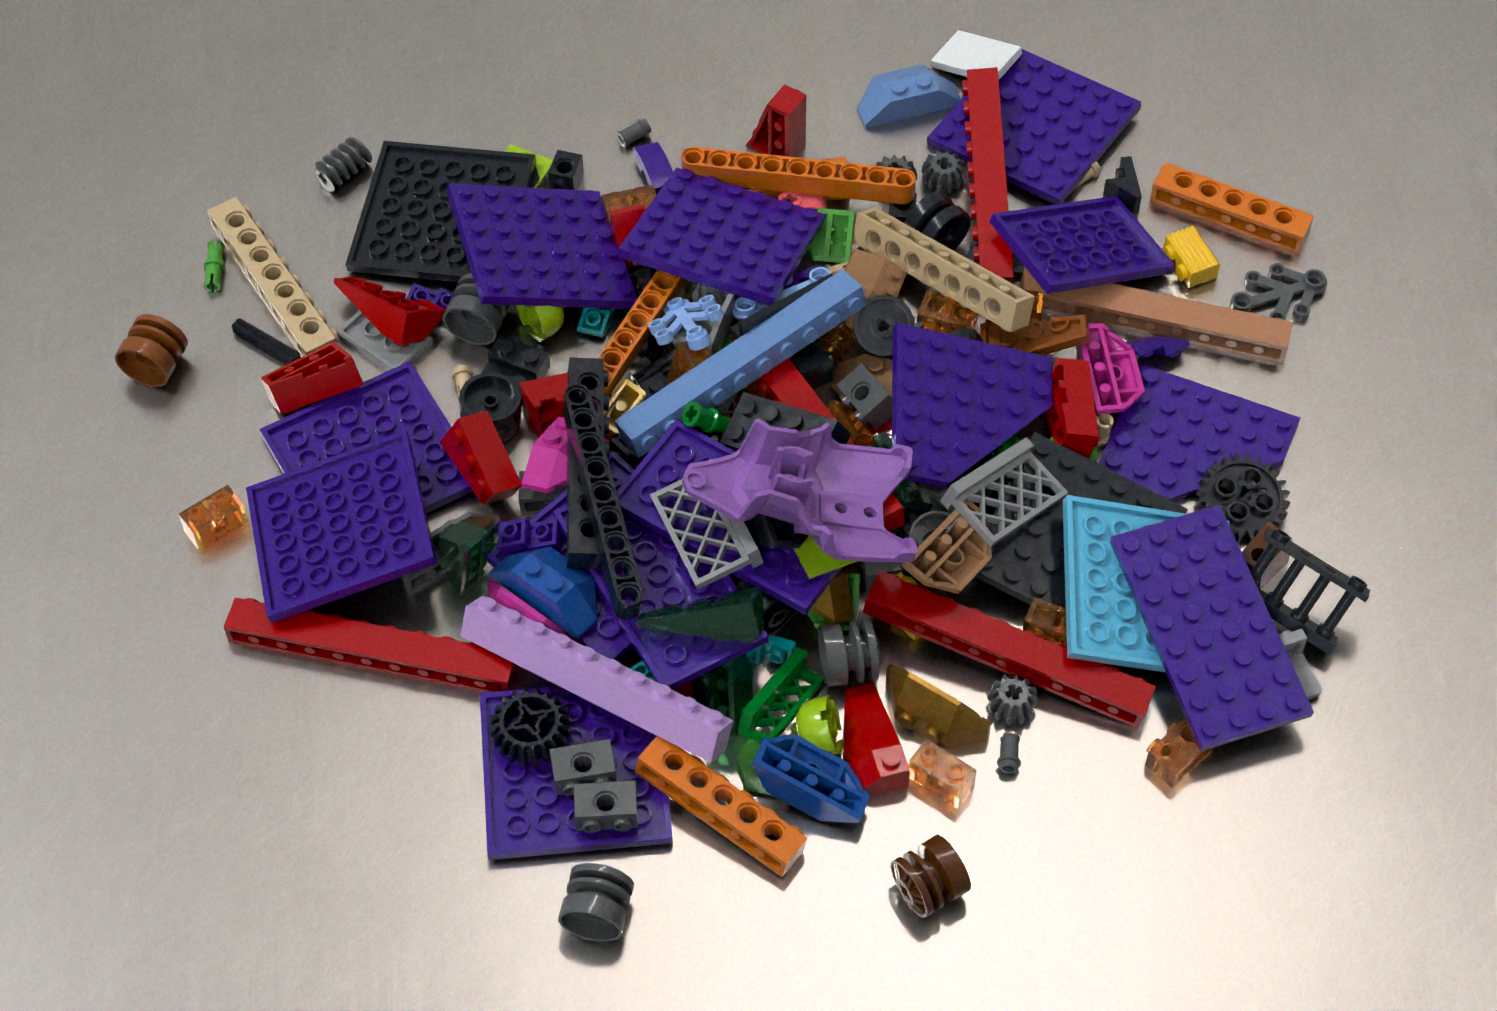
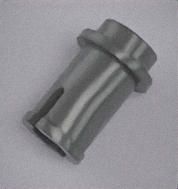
M637 119L635 124L617 132V137L623 147H627L642 137H648V134L651 133V127L646 119Z
M1005 733L1000 737L1001 751L1000 757L997 759V765L1000 767L1001 772L1012 774L1017 772L1021 766V760L1018 758L1020 737L1014 733Z

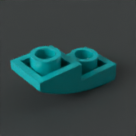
M584 307L577 332L603 338L617 309Z
M768 635L769 642L737 658L746 663L752 662L760 665L763 657L766 656L774 663L782 664L796 650V642Z

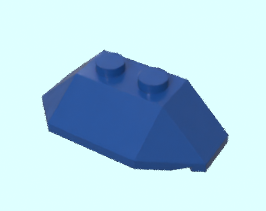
M551 546L508 555L489 572V577L577 640L597 622L595 581L593 577L582 568H567V558Z
M796 734L764 738L752 763V767L767 793L819 821L859 823L861 821L870 795L866 789H863L860 780L849 763L826 750L820 749Z

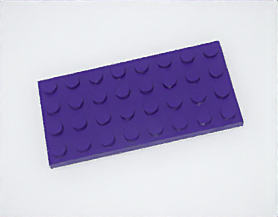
M676 420L616 491L622 513L672 540L650 494L683 479L689 463L720 458L733 454L736 451ZM668 496L660 500V503L663 507L674 509L678 497ZM684 499L680 511L693 513L697 502ZM703 504L699 515L712 518L715 509ZM677 517L673 529L685 531L689 519ZM696 521L691 533L704 536L709 524ZM744 521L746 527H747L748 530H749L747 521ZM715 526L710 538L724 541L727 529ZM688 539L685 548L697 554L701 542ZM755 543L764 563L755 568L749 564L731 574L806 615L841 568L809 579L793 548L772 549ZM707 544L703 556L716 559L721 547ZM726 549L722 561L731 563L741 558L737 551Z
M630 475L614 482L616 491ZM567 505L554 510L553 516L554 519L557 518L561 530L567 538ZM623 514L643 590V599L638 616L632 620H623L616 616L613 611L603 568L586 569L593 577L596 587L655 682L667 685L671 690L769 642L768 634L729 575L697 590L674 542ZM585 534V535H584V536H586V537H594V536L589 535V534ZM611 548L613 551H619L618 549ZM684 548L685 552L693 553L690 550ZM700 562L696 570L698 578L709 574L713 565ZM617 574L620 577H626L624 574ZM624 599V600H623V601H625V602H627V603H632V602H633V601H631V600H629V599Z
M1220 504L1111 537L1110 544L1200 752L1312 717L1314 711Z

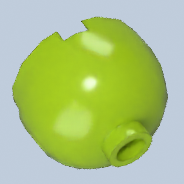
M515 305L524 327L530 325L533 332L529 334L537 341L542 342L550 338L563 325L565 307Z
M830 695L808 700L797 712L796 723H792L791 726L792 734L804 738L833 755H840L843 749V739L837 741L836 737L838 736V730H842L834 700H829Z

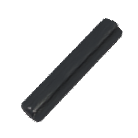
M238 318L232 324L233 333L286 364L301 358L298 351L241 318Z

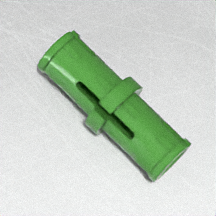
M211 240L207 244V259H205L203 265L206 271L203 287L206 291L212 292L213 283L215 284L214 292H217L221 289V273L225 270V263L223 261L225 244L217 240L215 249L214 240Z

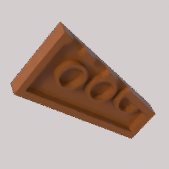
M1085 314L1052 317L1049 321L1040 322L1038 319H1030L1028 326L1013 332L1004 331L999 325L980 324L981 338L984 342L1039 355H1047L1090 342L1089 321Z

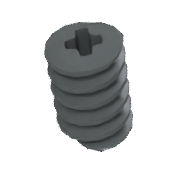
M349 137L345 140V143L339 144L337 149L331 150L329 155H325L321 161H317L314 164V172L321 185L327 191L334 192L333 183L338 187L341 186V178L345 181L349 180V172L356 175L358 173L357 167L360 169L365 168L364 160L368 163L372 162V155L362 142L356 138Z

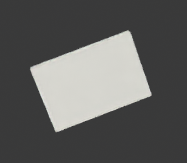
M958 30L930 61L933 68L967 77L968 69L998 67V79H1000L1022 55V49L1017 45Z

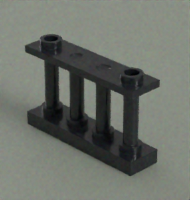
M1268 527L1262 539L1269 544L1250 571L1257 588L1259 586L1258 581L1279 549L1293 557L1294 561L1273 592L1267 594L1258 588L1267 610L1274 621L1290 631L1303 629L1308 642L1330 655L1338 639L1334 635L1335 632L1333 630L1356 597L1364 602L1367 601L1370 589L1366 588L1368 585L1362 579L1356 576L1348 577L1290 541V536L1284 531L1277 528L1272 530ZM1306 565L1319 573L1320 576L1300 606L1292 609L1284 604L1283 597ZM1330 581L1346 591L1324 624L1320 623L1317 625L1309 620L1308 614Z

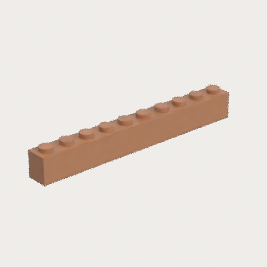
M1024 267L1019 288L1035 296L1032 310L1060 316L1085 314L1088 321L1092 323H1103L1106 326L1152 336L1187 340L1189 344L1284 364L1293 322L1280 318H1271L1252 312L1234 310L1228 307H1220L1200 301L1178 298L1173 295L1150 292L1145 289H1136L1121 284L1110 283L1047 294L1026 267Z

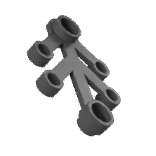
M1274 263L1269 268L1268 277L1262 276L1257 271H1249L1244 279V285L1249 289H1256L1261 286L1271 291L1254 296L1246 292H1237L1231 298L1230 309L1250 312L1251 308L1279 300L1275 311L1271 312L1269 317L1286 320L1285 314L1293 295L1304 292L1300 303L1294 306L1292 316L1297 321H1306L1309 317L1310 304L1313 297L1326 290L1327 279L1325 274L1317 269L1308 270L1303 274L1285 268L1280 263ZM1285 278L1296 283L1289 285L1280 281Z

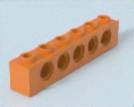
M1164 162L1153 183L1150 201L1298 255L1310 233L1314 215L1302 210L1286 206L1277 201H1272L1252 192L1244 191Z
M656 736L637 758L636 774L780 877L786 874L803 853L808 838L804 836L798 827L787 824L779 818L774 810L763 807L754 800L750 793L745 790H739L723 774L715 773L708 768L699 757L691 756L682 748ZM667 766H676L679 770H671ZM692 783H699L703 785V787H695L692 785ZM723 800L727 802L728 805H721L716 801ZM741 818H749L753 822L746 823ZM772 835L776 837L778 840L772 841L769 840L766 836Z

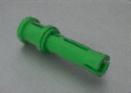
M693 401L685 406L682 414V421L686 426L700 427L706 433L716 431L724 434L731 418L722 416L717 409H706L698 402Z

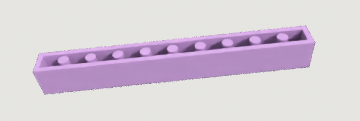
M481 596L465 607L461 637L710 763L726 751L733 720L722 715L721 712L709 709L697 703L693 698L685 697L671 690L667 685L659 684L645 677L641 672L633 671L621 665L618 661L609 659L595 652L592 648L583 646L571 640L568 636L559 634L545 627L542 623L533 621L521 615L518 611L497 603L492 598Z

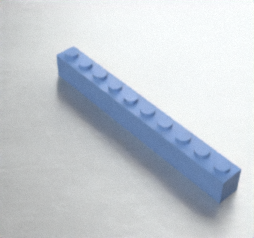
M844 269L840 270L616 419L614 422L621 439L640 458L651 451L676 420L683 423L682 414L688 403L693 401L698 402L706 409L715 408L867 306L863 287Z

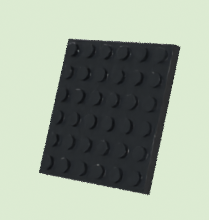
M384 141L345 264L347 271L459 282L461 276L471 273L447 195L449 183L529 188L536 165L535 154Z
M1036 432L1033 433L1030 442L1034 445L1030 452L1067 490V495L1187 513V508ZM1027 462L1022 465L1023 473L1035 475V471ZM1011 478L1008 486L1017 487L1016 479ZM1023 481V489L1035 492V483ZM1042 485V494L1056 495L1050 487ZM1004 493V501L1017 504V496ZM1023 497V506L1036 508V500ZM1062 499L991 547V560L975 577L1066 623ZM997 507L993 513L994 516H998ZM1004 509L1006 519L1017 521V512ZM990 523L988 526L989 531L993 535L997 534L998 525Z

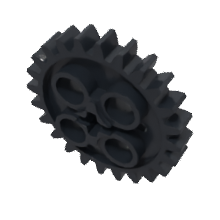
M1236 453L1232 461L1227 456H1224L1221 463L1214 461L1212 469H1206L1205 477H1201L1198 483L1201 487L1198 488L1196 495L1201 498L1198 499L1196 505L1206 509L1219 504H1229V506L1221 508L1226 519L1229 521L1232 533L1235 535L1237 543L1240 542L1242 537H1245L1249 544L1254 535L1256 536L1268 521L1278 528L1281 527L1282 520H1285L1288 515L1286 509H1288L1290 502L1285 499L1290 494V491L1281 490L1285 486L1286 480L1277 481L1280 471L1271 473L1269 471L1271 463L1263 467L1261 465V457H1258L1255 462H1251L1250 454H1247L1245 459L1241 460L1238 453ZM1244 478L1252 479L1256 485L1246 483ZM1218 487L1228 489L1230 494L1222 493ZM1256 503H1263L1266 505L1267 510L1260 509ZM1230 512L1239 513L1242 519L1234 518Z

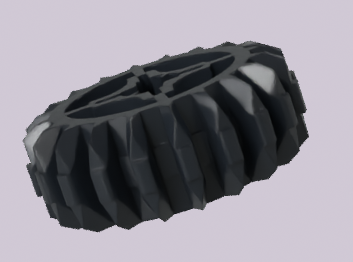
M525 687L521 695H518L513 690L512 699L503 697L502 706L495 705V715H491L490 718L491 726L489 731L490 736L493 738L494 747L499 748V753L502 757L508 755L511 763L519 758L520 764L523 767L527 760H532V764L535 767L538 764V759H543L548 763L550 760L549 749L565 747L567 745V738L571 736V729L569 728L571 726V717L568 715L566 705H562L559 696L552 698L550 691L541 695V690L538 687L534 693H529V690ZM519 715V718L511 723L512 726L508 727L510 722ZM554 726L551 732L546 737L542 738V735L545 732L549 731V727Z

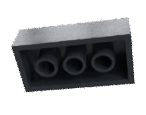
M743 392L720 443L737 451L741 447L755 419H760L769 426L796 429L799 432L820 428L826 422H829L831 424L832 438L839 444H847L851 433L838 420Z

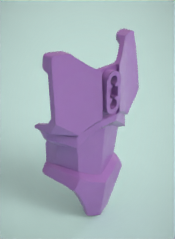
M755 419L741 447L735 453L712 460L689 463L684 473L682 484L688 495L715 509L734 522L751 520L759 513L794 524V533L810 535L823 552L836 560L913 562L917 553V545L914 538L906 537L902 539L885 529L883 520V504L900 483L907 478L911 469L913 455L911 447L896 444L891 449L839 444L832 438L831 424L829 422H826L820 428L799 432L796 429L769 426L766 422Z

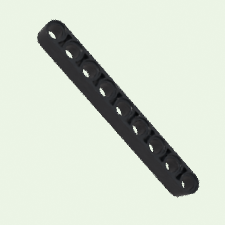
M572 384L565 390L562 407L570 444L613 611L620 619L632 620L638 616L643 599L641 582L591 393L584 385ZM604 523L612 524V526L604 525ZM611 548L618 549L619 551H613ZM617 574H624L626 577H620ZM624 599H629V600H631V601H633V602H632V603H627V602H625V601H623V600H624Z

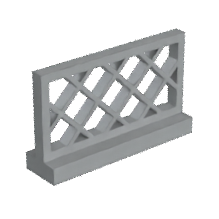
M1027 437L953 483L940 500L947 510L954 506L990 547L1065 498L1068 494L1067 490L1030 452L1034 445ZM1027 462L1035 471V475L1023 473L1022 465ZM1004 477L1016 479L1017 487L1004 485ZM1023 481L1035 483V492L1023 489ZM1042 485L1050 487L1056 495L1042 494ZM985 489L998 491V500L985 497ZM1004 493L1016 495L1017 504L1004 501ZM1023 497L1036 500V508L1023 506ZM965 502L979 503V512L970 510ZM985 505L997 507L998 516L985 514ZM1004 509L1017 512V521L1006 519ZM985 522L997 524L998 533L993 535L987 529Z
M683 479L650 494L697 590L749 564L755 568L764 563L745 523H736L716 510L712 518L700 516L699 513L704 503L687 494L682 484ZM668 496L678 497L674 509L663 507L660 500ZM684 499L697 502L693 513L680 511ZM677 517L689 519L685 531L673 529ZM696 521L709 524L704 536L691 533ZM715 526L727 529L724 541L710 538ZM688 539L701 542L697 554L684 551ZM707 544L721 547L716 559L703 556ZM726 549L737 551L741 558L731 563L722 561ZM700 562L713 565L709 574L698 578L696 570Z

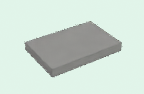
M360 311L354 314L336 331L339 340L386 372L409 361L413 363L433 345V340L428 335L422 342L410 343L408 347L395 345L392 339L382 335Z

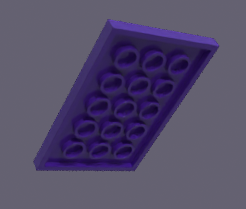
M1117 196L993 213L989 221L1047 294L1171 274L1175 267L1171 259Z

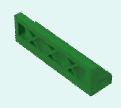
M797 647L742 710L738 733L758 743H761L764 738L778 737L794 720L800 707L816 694L824 684L825 677L804 668L808 654L807 651ZM802 678L813 684L800 686L797 680ZM796 695L798 701H786L784 696ZM783 710L785 716L772 717L770 712ZM769 727L771 733L766 735L756 730V728Z

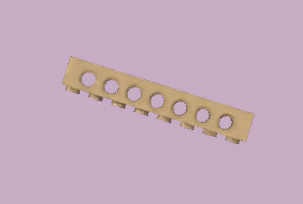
M234 197L208 209L213 229L300 355L303 357L333 341L339 343L340 340L334 328L329 329L327 327V321L320 309L316 311L313 307L314 302L307 291L303 293L301 290L302 286L296 274L291 275L289 273V267L284 257L277 256V250L270 238L265 239V233L258 221L253 222L248 206L246 204L242 205L237 197Z
M876 207L857 213L852 242L861 246L863 250L887 257L906 274H910L920 280L922 284L938 290L941 295L959 302L962 307L969 308L980 314V317L994 322L1004 331L1013 332L1029 325L1034 295Z

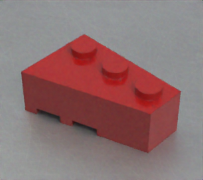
M784 84L766 105L759 123L746 146L761 154L798 157L806 148L807 95Z
M335 341L261 377L273 407L281 414L293 412L297 408L364 385L353 357Z
M1057 357L1051 372L1052 406L1045 412L1054 442L1083 457L1090 458L1094 447L1099 443L1100 435L1097 428L1089 361Z
M567 373L519 383L523 414L537 438L546 431L557 417H564L562 407L564 393L567 388Z
M488 410L458 418L441 439L440 444L483 505L512 497L522 486Z

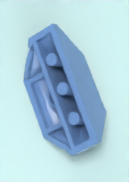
M920 64L874 75L857 106V111L866 129L952 108L961 98L954 83Z

